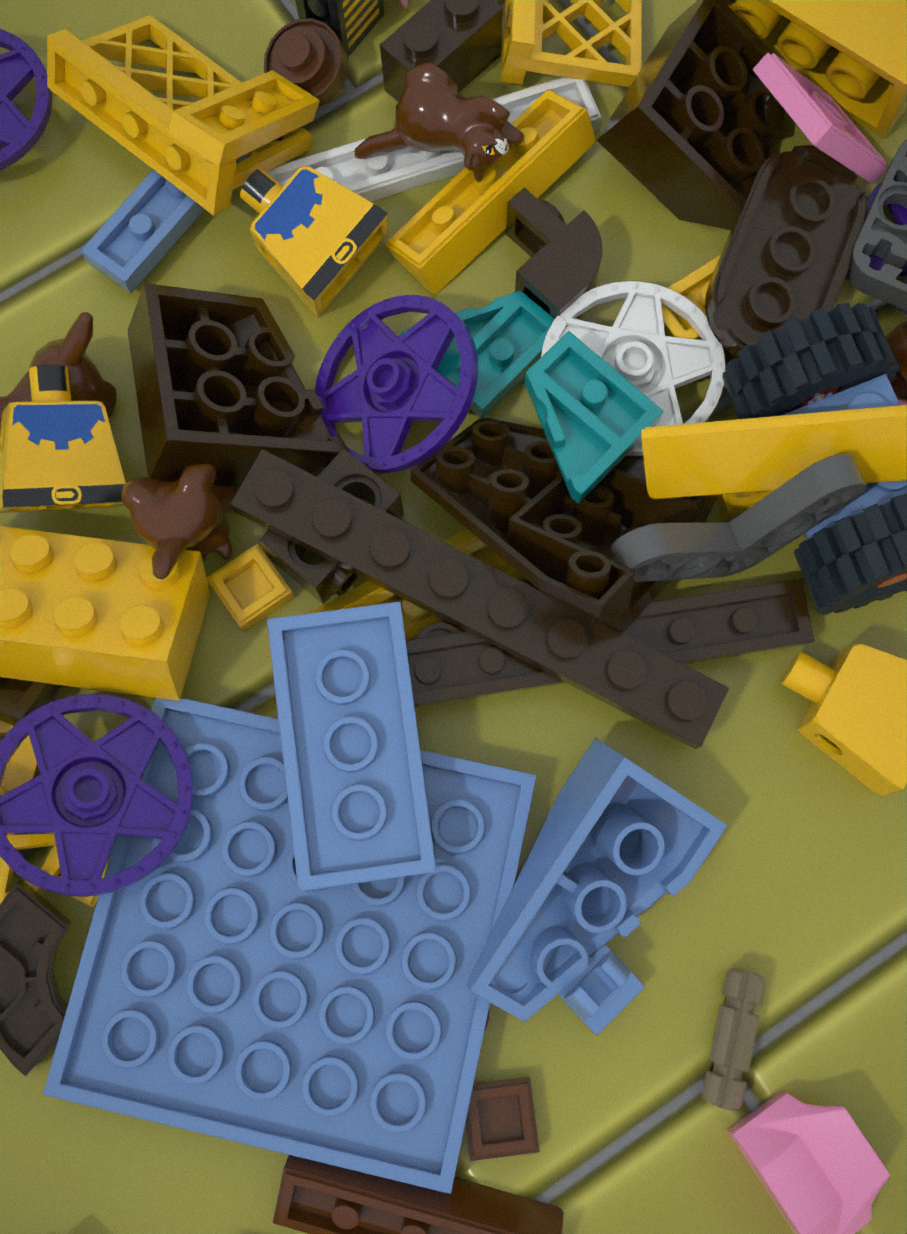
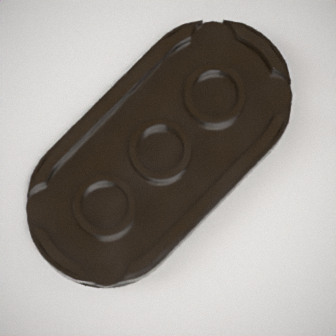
M814 145L794 146L791 151L782 153L779 151L764 162L748 187L708 285L705 309L709 326L718 342L736 358H739L738 352L746 345L758 344V337L769 330L775 333L785 328L784 322L796 317L801 321L809 318L811 311L824 307L827 312H831L834 309L850 267L855 242L868 215L865 191L860 195L859 188L854 182L858 178L854 171H851Z

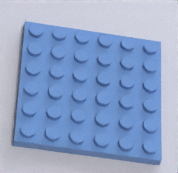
M154 698L151 712L162 719L174 732L190 764L193 796L189 820L182 837L172 853L151 874L127 888L99 895L43 1095L451 1194L490 1002L471 992L466 984L514 887L536 775L420 750L436 872L298 892L279 719L181 698L180 701ZM159 741L141 780L177 804L176 770L165 746ZM116 836L104 878L136 865L162 839Z

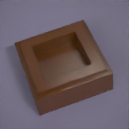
M530 1077L473 1084L466 1118L470 1161L540 1152Z

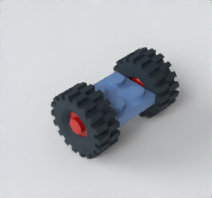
M849 303L838 304L831 312H827L824 307L811 311L809 318L799 321L798 317L784 322L785 328L775 333L769 330L758 337V344L746 345L738 352L739 358L730 360L725 366L727 371L723 372L722 375L739 419L900 405L890 384L897 377L896 372L899 371V365L873 308H868L863 303H858L852 308ZM907 481L866 484L867 490L859 498L804 533L806 540L801 542L799 548L794 550V555L819 614L840 613L852 607L856 609L866 606L873 601H881L892 597L896 593L907 591Z

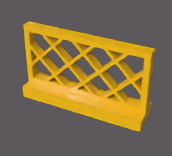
M504 0L500 82L522 85L526 71L630 87L641 70L642 0H614L626 12V15L616 22L598 6L605 0H569L573 5L561 13L547 0ZM582 15L600 31L587 41L570 25L571 22ZM556 33L572 51L566 55L542 52V41ZM611 42L626 58V65L607 62L597 50Z
M151 15L83 41L67 29L47 35V87L49 90L213 216L230 207L232 190L242 186L254 171L263 169L265 172H268L311 149L313 135L303 127H300L281 136L284 139L282 141L273 140L245 154L248 155V158L236 163V158L218 167L215 164L197 159L192 155L187 146L168 135L172 112L193 103L173 100V94L205 98L242 82ZM150 39L162 49L135 44ZM108 60L125 62V67L114 66ZM131 63L166 69V74L131 68ZM173 70L195 73L202 79L173 75ZM147 90L164 92L165 98L155 97Z

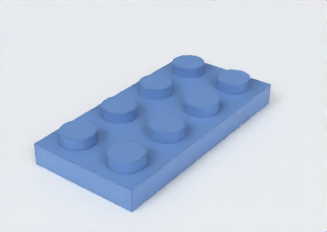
M393 602L267 619L298 892L436 872L401 603Z

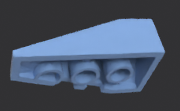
M595 737L560 790L466 984L468 989L523 1022L527 1021L588 969V960L593 954L618 933L623 938L630 934L641 924L637 917L663 895L668 893L673 897L689 884L728 825Z

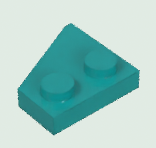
M522 291L494 299L491 304L483 308L470 307L456 312L468 327L477 350L478 379L470 409L481 419L525 377L526 371L541 358L545 337L555 320ZM409 329L404 330L402 333L398 335V337H401ZM454 336L437 372L458 387L460 382L461 355Z
M570 331L561 337L526 371L524 384L570 496L578 504L642 440L641 429L655 427L660 422L664 412Z

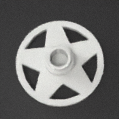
M640 281L605 284L582 294L560 316H557L551 324L545 337L541 357L561 337L570 331L664 411L660 422L656 426L683 424L675 389L709 375L710 384L703 403L684 424L707 422L713 413L724 386L722 378L723 372H725L724 351L722 344L714 336L706 315L681 294L660 285ZM626 298L612 327L575 319L595 305ZM661 304L686 319L702 340L665 336ZM642 440L626 456H642Z

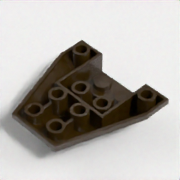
M486 417L476 420L447 442L433 456L418 464L411 470L410 481L539 590L561 603L622 632L628 629L671 580L634 582L635 570L615 561L611 551L612 544L624 534L649 524L705 523L719 496L650 498L647 492L644 458L642 455L625 456L578 504L570 496L543 429Z

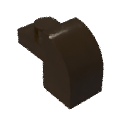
M524 187L507 202L506 235L531 257L516 271L515 292L522 291L555 319L582 294L596 288L602 258V240L595 222L585 210L567 225L554 205L545 200L540 202Z

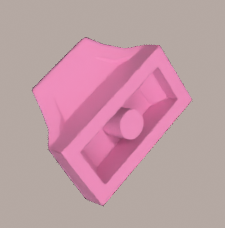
M780 1091L727 1129L794 1234H855L872 1220V1204L881 1188L890 1178V1173L844 1106L805 1104L790 1094Z

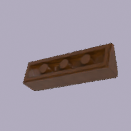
M289 1155L283 1170L273 1223L308 1234H562L564 1213L558 1206L454 1177L452 1191L449 1194Z

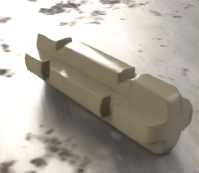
M738 968L729 969L726 973L722 995L728 996L726 1006L720 1005L709 1057V1060L714 1063L713 1072H706L702 1092L703 1099L709 1104L727 1110H739L743 1104L747 1083L743 1082L741 1077L743 1071L749 1072L759 1016L754 1014L756 1004L762 1005L766 985L763 976Z

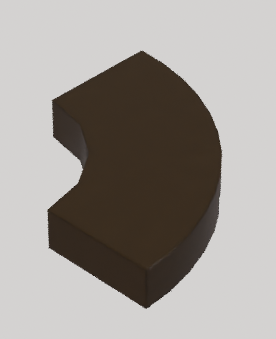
M19 879L0 904V1049L12 1065L26 1077L59 1039L68 1005L60 996L54 974L57 946L72 921L23 880Z

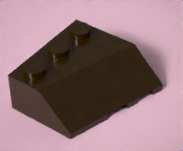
M697 0L668 26L596 141L679 220L731 230L753 177L770 156L773 136L781 132L784 108L753 71V68L767 53L772 54L773 52L723 0Z
M144 283L128 327V337L148 478L158 481H176L181 478L186 466L210 464L216 470V479L213 486L240 487L262 449L308 473L327 467L343 448L348 451L340 435L332 437L320 416L324 406L314 389H305L292 366L295 355L262 298Z

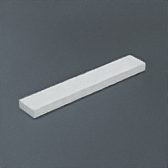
M561 77L493 99L509 111L510 116L507 121L512 123L549 89L587 109L593 130H600L602 117L586 80ZM362 139L282 164L266 173L284 186L300 167L309 166L372 202L457 175L465 168V157L461 152L456 151L427 152L407 147L366 159L355 158L354 150L365 140Z

